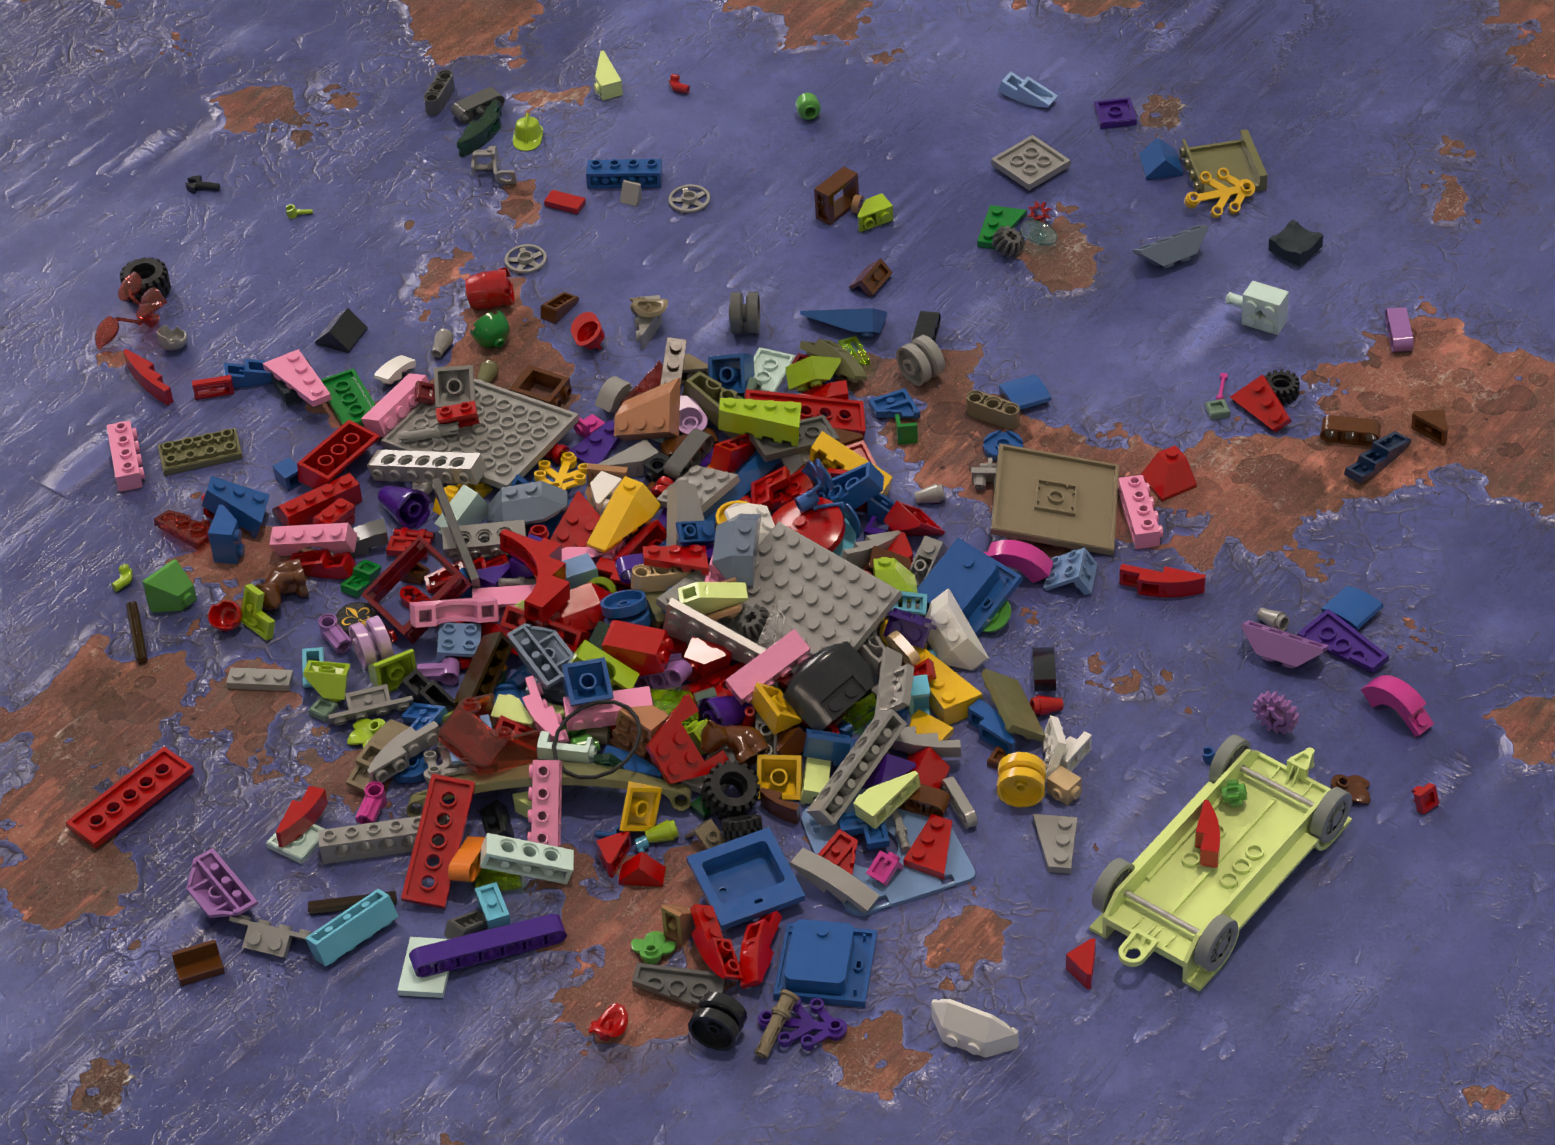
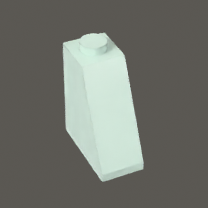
M466 485L460 488L450 502L459 526L479 524L488 517L487 502ZM442 513L434 523L440 529L438 532L441 535L442 527H448Z

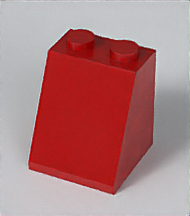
M618 620L611 622L601 645L604 652L639 673V676L664 672L671 652L674 649L673 640L669 638L666 630Z

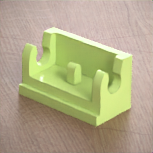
M807 757L803 773L800 804H812L815 800L814 797H817L829 781L831 761Z

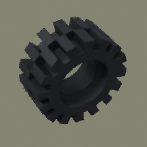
M1280 369V372L1273 370V374L1269 372L1265 375L1282 405H1286V402L1291 404L1292 400H1297L1300 381L1294 372L1290 374L1289 370L1283 372V369Z
M738 815L736 817L724 818L721 821L723 838L727 840H734L763 829L761 815Z

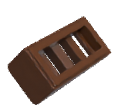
M567 292L560 293L541 305V319L554 324L557 323L579 301V297Z

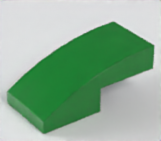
M364 559L353 568V575L340 584V591L358 598L374 582L382 566Z

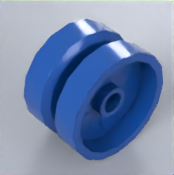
M641 590L618 591L606 596L600 602L603 616L606 617L604 619L606 631H608L611 622L614 620L648 627L651 624L649 610L646 609L648 606L646 595Z

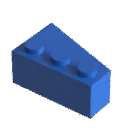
M211 476L201 506L216 514L219 504L224 505L237 520L239 529L241 527L251 532L250 536L256 539L270 495Z

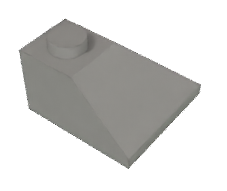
M473 365L434 368L436 408L475 401Z

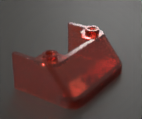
M493 693L477 697H467L461 700L441 726L438 733V740L478 774H491L533 763L537 756L539 731L532 730L517 734L506 726L493 730L480 719V715H489L492 725Z

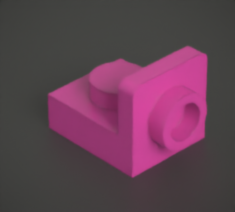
M594 414L585 419L579 417L578 422L574 425V430L579 436L586 438L605 424V422Z
M879 851L866 874L887 886L897 868L902 870L904 866L899 862L900 858L889 851L886 854Z

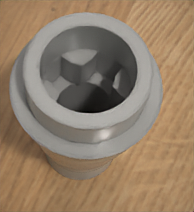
M442 328L436 332L431 354L434 357L441 358L443 353L453 343L454 335L450 330Z
M935 483L914 492L917 504L941 503V501L945 500L942 484L937 485Z
M1262 607L1257 613L1259 620L1267 626L1281 631H1285L1290 622L1285 612Z

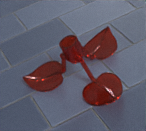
M132 272L122 282L118 290V297L124 302L131 297L139 306L136 312L138 320L121 317L113 319L111 316L104 318L98 325L95 334V342L99 350L117 335L119 330L118 321L136 323L140 326L143 323L150 328L155 327L159 321V315L155 311L167 304V301L161 292L153 287L144 293L140 303L134 296L140 291L142 286L141 276L137 272Z

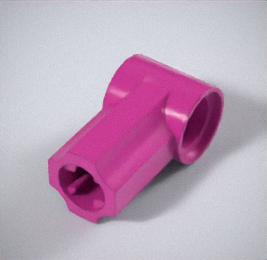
M373 781L366 785L364 790L366 795L355 817L356 822L360 824L376 822L381 809L387 805L385 789L381 782Z

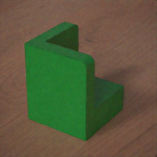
M895 414L898 445L918 443L917 423L901 424L899 414Z

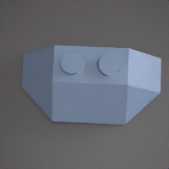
M1196 225L1133 249V254L1153 265L1163 266V268L1173 266L1176 261L1184 262L1190 260V256L1197 254L1208 231V226Z
M544 481L502 487L488 504V522L524 520L525 525L545 522L556 516L560 511L568 508V492Z
M740 513L716 526L712 564L725 579L728 580L736 577L737 582L746 583V586L749 588H753L761 514Z
M524 623L507 634L520 659L537 682H540L543 689H548L563 680L562 664L570 663L574 653L555 630Z

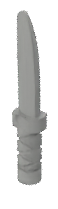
M524 577L513 579L499 578L498 580L499 587L533 585L537 583L536 579H525Z
M896 809L892 813L896 826L895 834L899 838L902 851L906 853L910 850L907 838L908 832L899 811Z

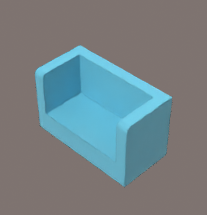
M927 675L913 676L910 705L907 706V710L910 716L918 709L930 715Z
M497 882L475 888L477 905L479 909H482L488 930L511 924L510 915Z

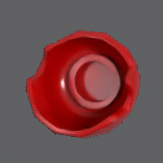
M222 600L221 603L210 607L208 621L214 628L228 632L239 626L243 615L241 608L236 602Z

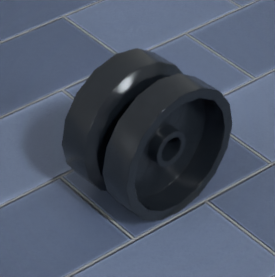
M708 992L700 998L696 1010L688 1023V1030L695 1040L708 1048L729 1050L735 1045L740 1031L744 1027L747 1020V1011L740 1002L727 994Z

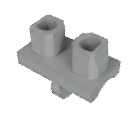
M988 458V463H980V467H971L972 482H974L975 490L986 489V482H994L995 486L996 464L993 463V458Z

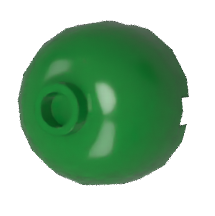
M497 311L498 314L495 315L492 312L487 313L473 324L475 326L474 330L470 329L473 339L484 348H499L505 344V340L508 338L510 333L509 322L501 311Z

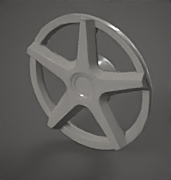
M683 185L670 193L668 201L670 206L681 214L692 213L707 208L710 202V193L699 185ZM688 188H699L702 191L695 193L694 191H689ZM683 190L682 197H672L676 191ZM707 195V199L704 203L697 200L698 198ZM673 202H682L683 205L680 208L677 207ZM689 205L698 206L696 208L687 209Z
M524 244L509 250L505 255L504 261L506 267L517 275L519 273H531L539 269L542 270L547 261V254L539 246ZM525 247L536 248L540 251L532 254V252L526 251ZM520 249L518 257H508L510 253ZM543 255V260L540 264L534 261V259ZM508 262H517L519 265L517 268H514ZM526 265H531L534 267L531 269H523Z

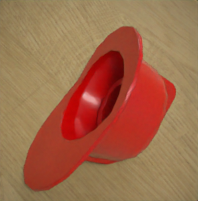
M584 312L578 315L571 325V334L578 346H583L588 350L601 349L600 344L605 338V332L593 312Z

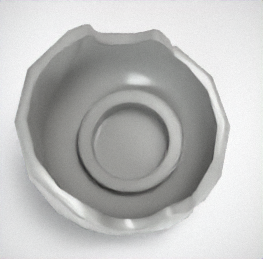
M167 325L158 328L156 332L160 346L166 350H178L185 346L188 340L186 331L179 329L178 326L174 330H170Z

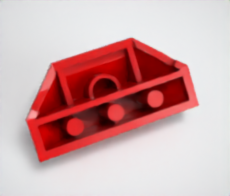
M591 582L570 589V600L550 618L584 631L605 624L604 619L606 617L603 616L600 602L612 593Z

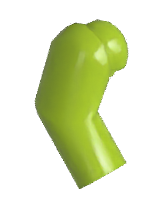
M123 564L118 568V571L121 573L120 578L111 583L112 588L116 592L132 581L133 571L129 568L128 564Z

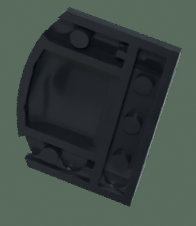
M848 641L829 645L807 658L791 676L786 693L784 692L783 699L810 729L824 731L879 684L880 676Z

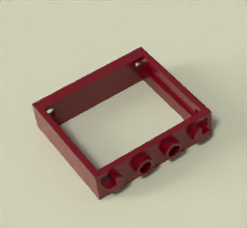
M420 535L361 594L412 644L430 627L415 628L410 624V620L402 626L379 602L427 553L453 575L429 601L458 599L472 585L460 571Z

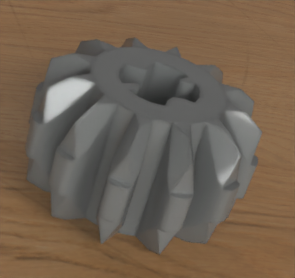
M1009 225L1006 227L1001 226L993 235L992 246L996 248L995 252H1000L1002 256L1006 255L1008 258L1011 256L1016 257L1024 248L1025 237L1021 236V231H1016L1015 227L1012 229Z
M755 604L752 608L748 605L747 610H741L742 615L736 617L737 630L741 636L751 641L755 638L761 640V636L763 634L768 635L767 630L772 629V616L764 606L760 607Z

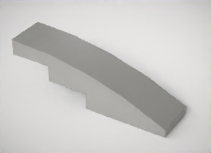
M897 530L866 535L865 541L855 542L853 548L843 549L841 558L861 568L869 562L873 546L887 550L901 532Z
M916 726L905 727L890 747L893 750L913 754L930 746L940 757H962L960 740L939 741L938 733L917 734Z
M802 848L789 863L790 866L823 893L828 890L843 903L848 900L864 914L880 896L841 867L805 848Z

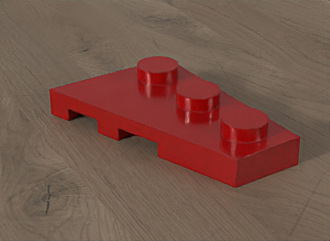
M1263 374L1230 396L1234 402L1275 433L1292 422Z
M803 468L790 475L791 484L773 492L774 505L768 509L769 511L782 507L815 487V483L806 474L801 472Z
M931 814L904 857L903 865L944 880L952 832V820Z

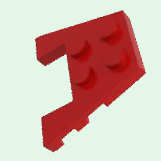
M690 694L682 697L681 702L673 709L666 722L660 726L645 746L667 784L707 775L712 767H716V764L720 762L724 764L725 761L729 760L724 750H720L704 761L682 725L683 721L699 711Z

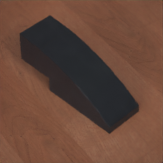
M1054 647L1032 648L1034 692L1056 691Z
M417 668L405 677L398 687L406 696H413L415 703L445 706L448 713L457 709L453 704L454 699L434 679L430 682Z

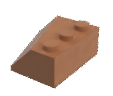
M681 378L674 379L624 401L615 415L614 436L623 441L678 437Z
M653 705L631 707L638 715L642 729L639 746L634 754L645 759L658 769L645 746L660 726L666 722L669 715L664 710H660ZM622 707L618 712L615 722L617 726L612 732L613 738L610 740L609 745L630 752L635 745L638 730L635 718L627 709Z

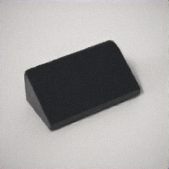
M496 799L480 810L486 834L490 833L515 838L507 807L502 802Z

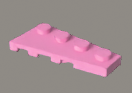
M299 349L263 363L264 370L272 372L277 380L285 382L289 389L297 391L298 395L313 407L332 400L330 392Z

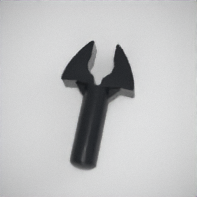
M201 175L187 178L188 183L185 182L186 189L196 194L198 189H220L219 183L204 182Z

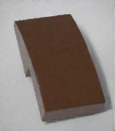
M761 787V806L772 815L798 825L801 819L800 804L782 800V792Z

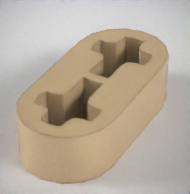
M894 631L886 637L889 647L902 654L904 664L915 666L920 662L918 652L900 632Z

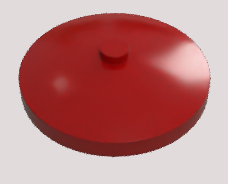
M819 497L820 501L817 502V505L834 502L826 498ZM793 500L780 507L771 516L775 525L780 522L831 552L838 547L845 533V520L838 506L821 508L816 511L811 508L801 513Z

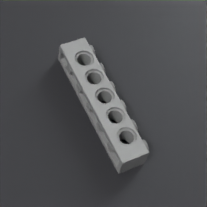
M377 450L367 464L374 481L432 483L433 479L439 478L441 483L477 485L487 470L481 453Z
M893 709L878 711L806 811L821 826L836 824L907 725Z
M443 815L438 818L437 822L440 825H446L449 823L450 818ZM421 816L318 830L323 864L412 852ZM437 836L433 839L432 843L440 846L445 842V839Z

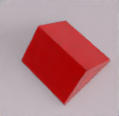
M930 746L909 755L907 760L915 762L916 767L906 774L916 771L919 774L920 784L941 789V780L947 777L950 766Z

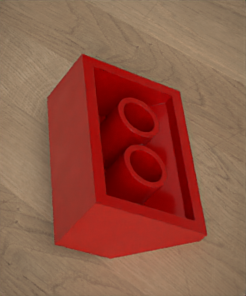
M658 519L644 525L612 558V561L616 562L622 556L642 553V546H659L666 539L667 530Z

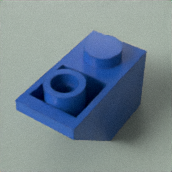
M713 520L675 523L679 543L683 546L704 545L715 542L716 531Z

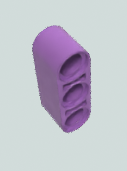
M1406 307L1386 308L1385 322L1392 352L1413 351V335Z
M685 660L668 662L662 673L638 676L634 688L649 686L650 692L678 687L692 674V666Z

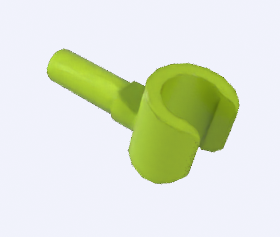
M293 204L286 206V214L290 219H294L301 214H313L312 209L296 210Z

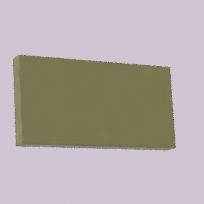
M236 428L158 444L164 476L243 459Z
M985 668L981 673L985 682L984 686L992 696L991 700L998 709V715L1005 723V729L1013 735L1019 734L1028 740L1034 739L1042 742L1046 736L1019 681Z

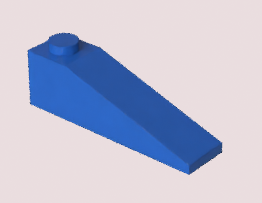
M874 308L808 310L800 311V315L860 333L861 337H873V334L881 332L887 312Z

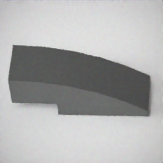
M384 518L353 528L358 535L355 552L350 554L352 557L370 554L369 548L389 543Z

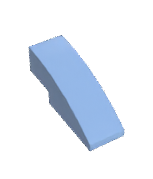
M1011 71L1001 81L998 89L1000 93L1007 97L1036 107L1049 108L1058 97L1057 94L1027 76L1023 80Z

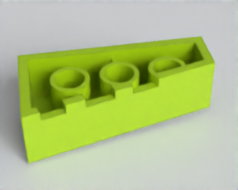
M720 398L719 430L742 435L747 432L760 439L766 436L774 438V442L782 443L783 440L789 441L792 446L798 447L801 403Z

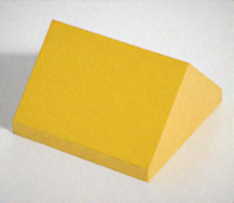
M759 682L755 684L751 704L774 735L803 721L783 699V692L779 688Z
M758 754L757 776L759 781L757 784H760V789L762 787L782 792V799L801 800L803 782L802 755Z
M628 781L619 830L646 831L654 827L662 788Z

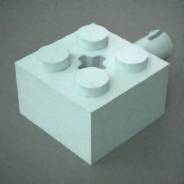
M1252 280L1243 296L1229 292L1226 297V304L1241 308V324L1278 335L1287 322L1289 291Z

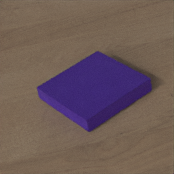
M1130 97L1094 101V109L1100 129L1137 125Z

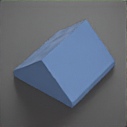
M588 553L562 561L566 563V581L570 582V589L599 577L597 567Z

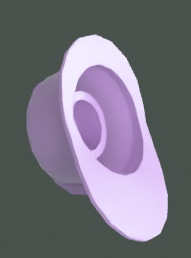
M680 395L679 432L685 435L695 428L703 431L708 422L706 414L693 398Z

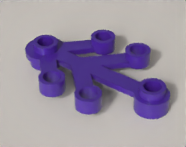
M800 998L799 1002L792 1009L800 1019L791 1018L783 1025V1027L797 1029L790 1033L787 1031L779 1033L778 1044L783 1048L791 1046L792 1042L801 1038V1047L806 1051L814 1049L815 1045L828 1038L834 1041L841 1040L847 1033V1024L842 1019L833 1018L824 1008V1002L820 998H814L810 1001L811 1012L818 1014L823 1022L815 1021L801 1005ZM764 1010L758 1015L757 1020L760 1030L765 1031L772 1017L771 1011ZM812 1031H821L814 1036L808 1034Z

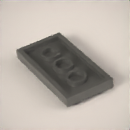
M824 415L800 420L798 447L792 446L789 441L783 440L782 443L774 442V438L763 436L760 439L755 438L749 433L750 441L764 462L810 452L812 445L822 431L840 442V437Z

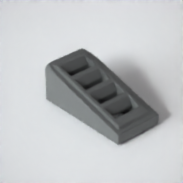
M475 910L448 920L444 932L445 937L452 939L483 931L488 927L484 914Z

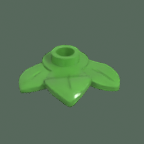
M653 931L648 933L645 939H633L631 941V948L634 952L640 954L644 963L656 964L660 962L662 955L670 954L675 950L676 942L665 941L664 933Z

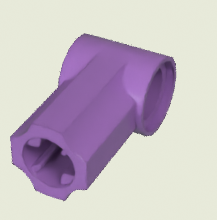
M333 614L320 616L318 624L321 638L328 641L336 653L344 654L348 652L352 642L338 624L336 616Z
M447 657L441 663L417 664V669L429 681L434 679L449 686L455 685L459 681L460 662L456 658Z

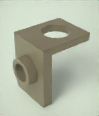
M712 819L700 823L685 835L686 838L696 835L705 849L727 842Z

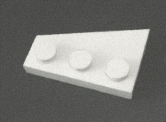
M1051 715L1044 730L1046 737L1043 739V752L1046 753L1043 761L1047 768L1046 782L1047 777L1058 768L1061 758L1065 757L1068 751V744L1066 743L1059 718Z

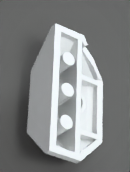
M734 503L724 511L727 520L740 513L761 514L758 546L775 527L767 506L751 503Z
M950 589L945 590L933 599L926 618L931 619V624L937 626L936 630H930L929 644L937 654V658L944 664L974 671L989 659L987 653Z
M951 999L932 1000V1019L942 1041L949 1046L958 1047L973 1055L985 1058L1017 1049L1019 1046V1031L1013 1027L1010 1028L996 1016Z

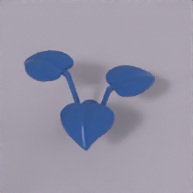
M818 458L815 460V465L808 461L801 472L806 474L816 486L810 491L794 498L796 506L801 513L811 508L816 511L821 508L840 506L844 516L855 531L856 539H858L861 534L860 520L848 503L835 502L817 505V502L820 500L816 491L820 489L825 493V484L829 490H833L834 483L829 472Z

